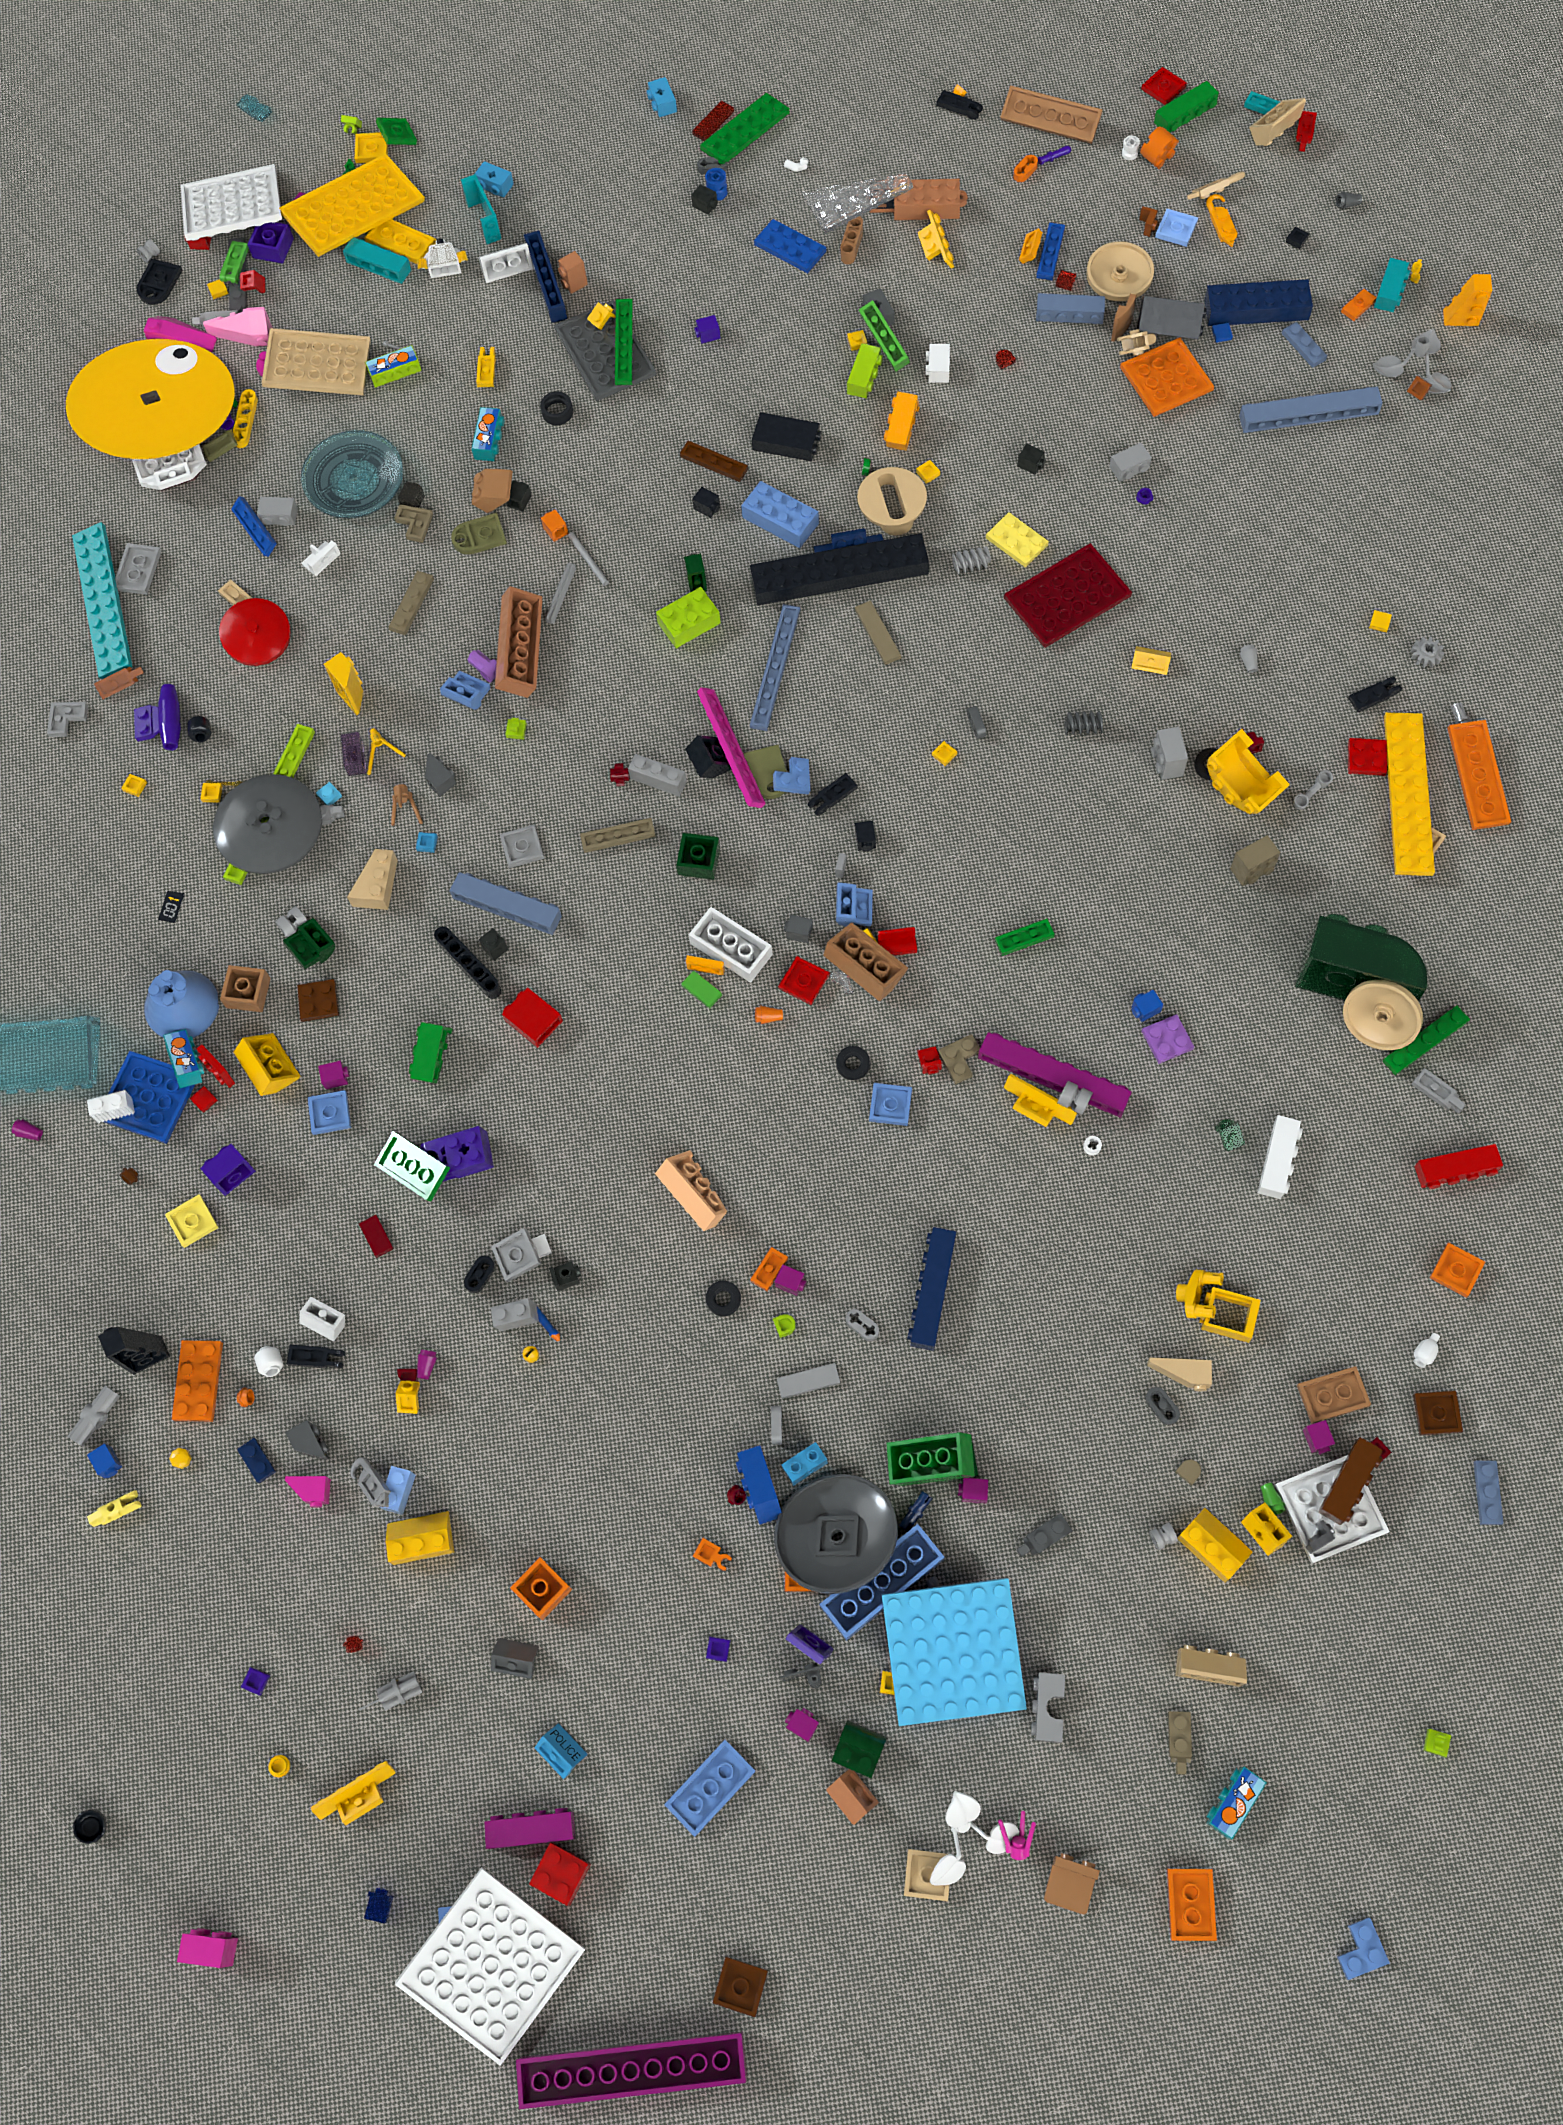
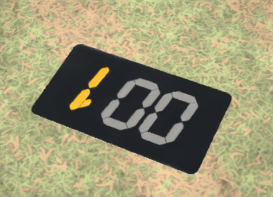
M167 891L158 920L176 922L184 893Z

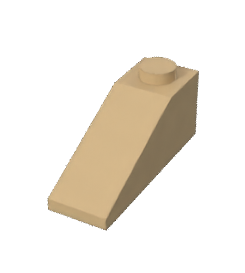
M1149 1358L1147 1362L1148 1367L1188 1388H1194V1391H1207L1212 1385V1360Z

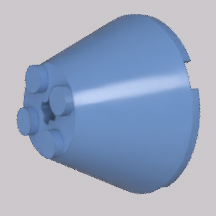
M165 970L159 974L149 986L144 1004V1014L148 1025L161 1037L165 1034L186 1029L188 1036L194 1038L210 1027L219 1009L218 992L214 984L206 976L189 970Z

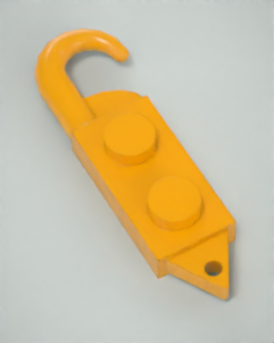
M1219 194L1210 195L1206 200V206L1221 242L1224 241L1233 247L1238 233L1229 212L1224 207H1214L1212 202L1214 199L1225 202V199Z

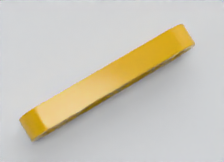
M251 389L244 390L239 401L233 428V434L238 444L237 448L246 447L250 439L258 402L256 393ZM244 410H250L248 414H242ZM242 423H247L245 428L239 427Z

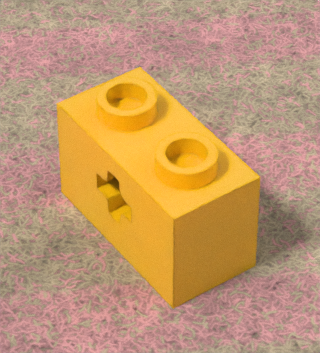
M1265 1502L1252 1510L1241 1521L1267 1556L1280 1549L1292 1537Z

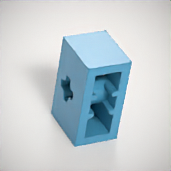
M666 77L648 82V90L646 92L648 99L652 100L653 111H657L659 117L677 112L676 99Z
M484 161L475 172L483 190L489 191L494 195L504 198L514 185L511 172Z
M815 1442L781 1464L794 1486L828 1464Z

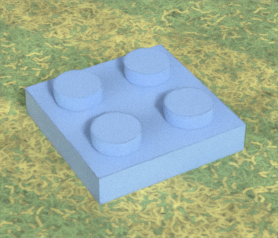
M1166 209L1155 238L1187 247L1198 222V217Z

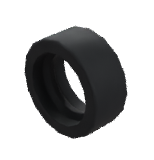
M554 391L542 398L540 409L543 419L547 423L562 425L573 416L572 402L567 394ZM555 403L566 405V409L561 413L553 414L547 411L548 407Z

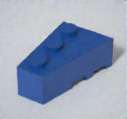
M761 1446L738 1452L739 1461H736V1466L739 1474H744L741 1482L744 1491L749 1490L750 1496L746 1498L750 1509H755L759 1525L777 1519L782 1512Z

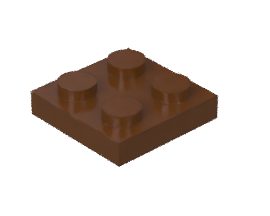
M335 979L297 985L300 1020L302 1022L339 1016Z
M1456 1391L1413 1394L1420 1436L1463 1432Z
M725 1957L713 2004L756 2017L768 1970Z

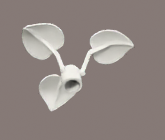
M957 1791L953 1793L945 1820L952 1827L951 1831L953 1832L957 1855L955 1857L953 1854H948L940 1859L930 1878L932 1885H949L957 1882L963 1876L966 1864L963 1860H960L961 1851L957 1832L965 1833L970 1829V1826L984 1839L988 1840L986 1843L987 1851L993 1854L1006 1852V1845L999 1823L992 1828L990 1835H987L972 1822L979 1816L981 1808L979 1803L967 1794ZM1003 1822L1009 1842H1011L1013 1837L1019 1836L1020 1831L1012 1822Z

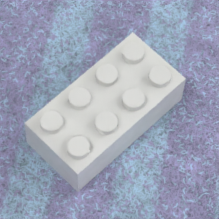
M712 907L708 909L689 933L691 945L714 960L724 962L725 967L750 983L773 955L772 945Z

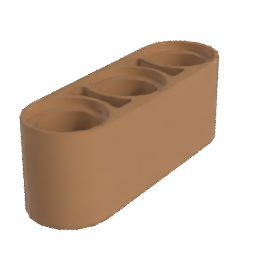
M852 216L848 221L840 247L841 261L844 264H852L856 259L863 236V219L860 216Z

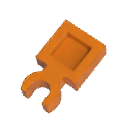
M702 1538L693 1554L695 1559L709 1567H712L714 1562L717 1563L718 1568L722 1571L727 1570L726 1567L721 1565L722 1560L732 1561L729 1555L719 1554L721 1551L719 1546Z

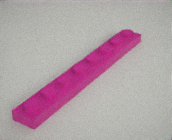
M701 687L697 691L700 701L718 737L719 744L722 746L732 773L735 775L745 802L750 807L762 808L766 803L715 690Z

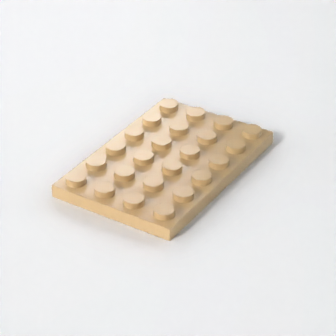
M270 328L262 387L364 396L367 373L365 362L369 358L371 339L368 336Z

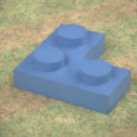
M791 757L789 760L790 773L781 771L773 773L774 791L799 794L810 793L809 759Z
M1368 1917L1348 1925L1357 1949L1337 1956L1347 1980L1390 1963L1371 1918Z

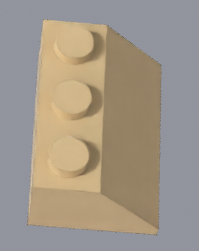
M1305 98L1282 100L1249 128L1256 146L1270 145L1274 138L1281 136L1284 130L1292 127L1295 121L1301 117L1306 102Z
M1184 1645V1648L1178 1649L1175 1676L1241 1687L1247 1684L1246 1659L1240 1658V1654L1227 1652L1226 1656L1218 1654V1650L1205 1649V1652L1197 1651L1195 1646Z

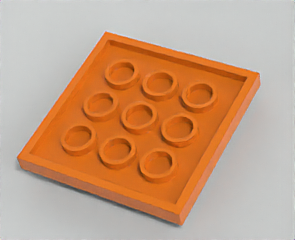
M1180 337L1129 359L1120 365L1121 370L1153 417L1214 390V385Z

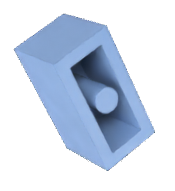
M391 1466L386 1485L391 1491L388 1495L389 1507L380 1508L403 1515L416 1475L409 1470Z

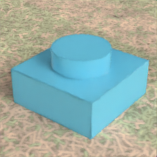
M330 782L316 792V795L325 805H332L342 797L341 793Z

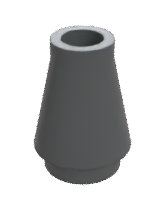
M1342 191L1336 196V206L1341 209L1362 203L1361 194Z

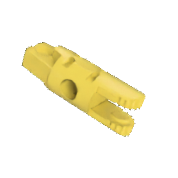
M137 1490L99 1507L96 1512L87 1516L89 1524L93 1527L100 1524L105 1525L141 1508L142 1505L139 1501L126 1505V1503L138 1497Z

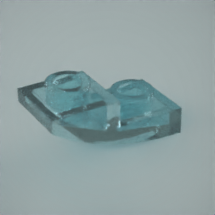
M248 94L243 96L236 104L243 112L260 122H263L272 113L270 107L260 104L256 97Z

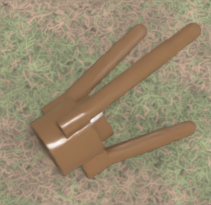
M404 784L394 786L391 825H395L397 802L399 808H402V803H406L408 799L419 823L423 824L413 800L412 792H408V787Z

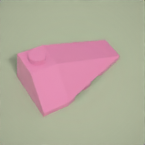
M265 307L246 308L238 314L233 312L228 317L223 318L220 316L203 322L208 334L252 346H267L269 331L272 328Z

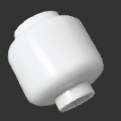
M264 1346L255 1354V1363L261 1375L272 1377L277 1375L282 1369L283 1361L279 1349Z

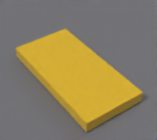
M392 219L371 229L364 237L366 242L372 245L375 244L385 250H390L398 255H403L415 264H417V259L424 258L425 254L428 253L429 246L436 244V238Z

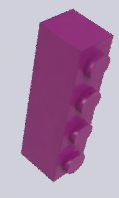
M568 1808L555 1809L554 1814H546V1810L534 1811L533 1816L525 1817V1813L512 1814L510 1819H503V1815L490 1816V1821H484L486 1849L576 1840L574 1812H568Z

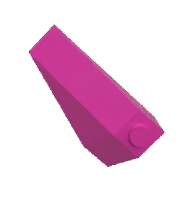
M150 317L144 328L147 339H171L189 342L209 352H213L217 340L211 334L170 317Z

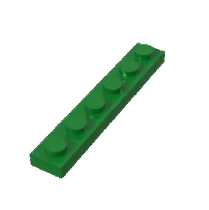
M616 299L615 385H632L633 299Z

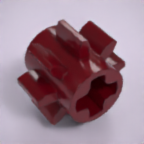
M616 763L614 768H610L611 782H615L616 786H625V781L630 780L628 767L624 768L623 763Z

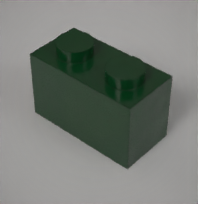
M701 553L685 556L684 562L690 592L699 587L707 591Z

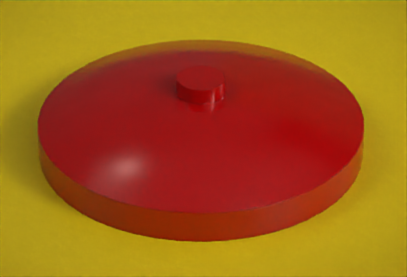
M250 598L234 604L227 610L220 623L219 637L223 648L232 659L244 665L260 666L276 660L284 653L290 642L291 627L286 614L278 605L266 599Z

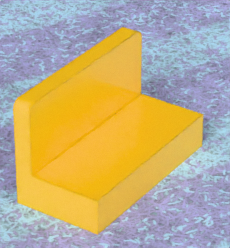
M1136 646L1131 668L1167 675L1171 653Z

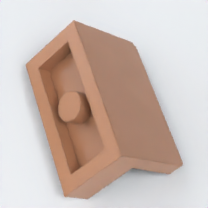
M850 1769L826 1789L853 1825L879 1803L859 1776Z

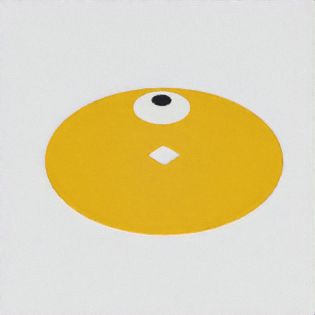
M146 339L120 345L90 361L77 374L70 385L66 397V414L74 432L94 449L121 458H160L188 450L214 434L227 419L232 409L235 388L232 376L225 364L208 350L184 341ZM157 391L161 400L144 405L140 395Z

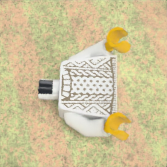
M437 239L436 245L429 246V251L425 254L424 258L417 259L418 269H429L431 278L462 273L459 263L465 260L468 261L466 251L454 248L452 243H445L444 239Z

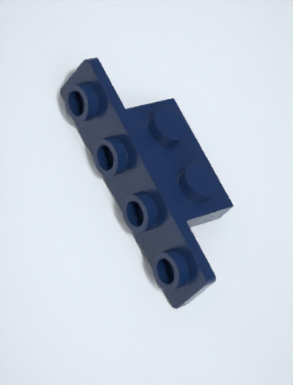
M865 528L831 534V543L814 546V552L881 541L883 537L882 534L867 536Z

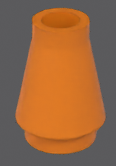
M761 1005L755 1008V1022L765 1024L783 1020L782 1009Z

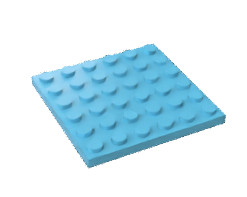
M1008 1578L882 1594L899 1726L1027 1709Z

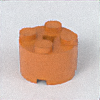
M1161 126L1157 127L1149 135V142L1147 144L1144 142L1140 154L1158 169L1163 166L1167 158L1171 159L1176 152L1174 148L1179 142L1175 136Z

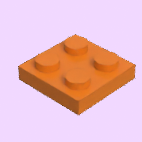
M1448 1242L1430 1279L1467 1298L1485 1261Z

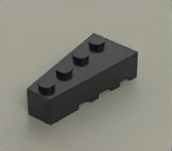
M110 1327L98 1335L106 1357L133 1375L170 1357L164 1340L159 1335L122 1327Z

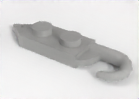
M366 1458L356 1459L350 1471L352 1479L356 1478V1469L361 1465L363 1471L359 1477L358 1485L369 1502L376 1508L389 1507L388 1495L391 1491L377 1470L371 1466Z

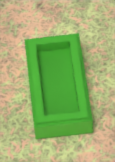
M695 971L681 983L683 988L709 1009L722 996L718 989Z

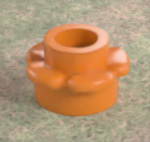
M243 1387L237 1393V1402L242 1407H248V1405L254 1403L255 1396L252 1389Z

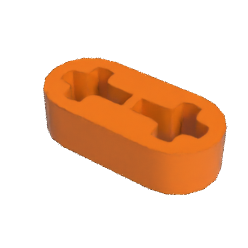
M1025 156L1014 168L1013 178L1015 181L1024 182L1033 174L1038 165L1036 156Z

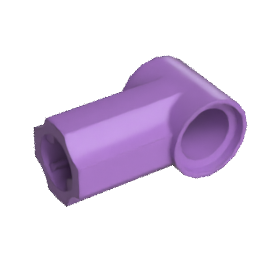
M473 650L467 659L468 663L476 668L487 682L491 683L496 677L497 661L494 659L490 660L479 650Z

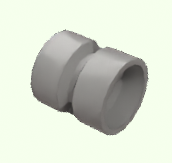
M294 906L287 912V916L282 915L274 922L287 938L296 933L298 926L308 920Z
M1068 1081L1057 1104L1066 1108L1072 1107V1111L1082 1115L1093 1092L1085 1088L1078 1089L1077 1084Z

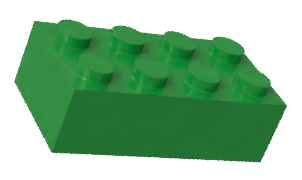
M957 1432L886 1443L890 1485L907 1486L975 1477L971 1434Z

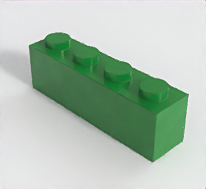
M1205 81L1156 110L1154 124L1157 127L1165 128L1169 132L1175 131L1195 117L1214 108L1217 105L1219 92L1208 81Z

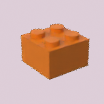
M541 1557L510 1587L541 1620H544L572 1591V1588Z

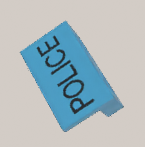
M559 1723L544 1734L534 1747L563 1779L588 1755Z

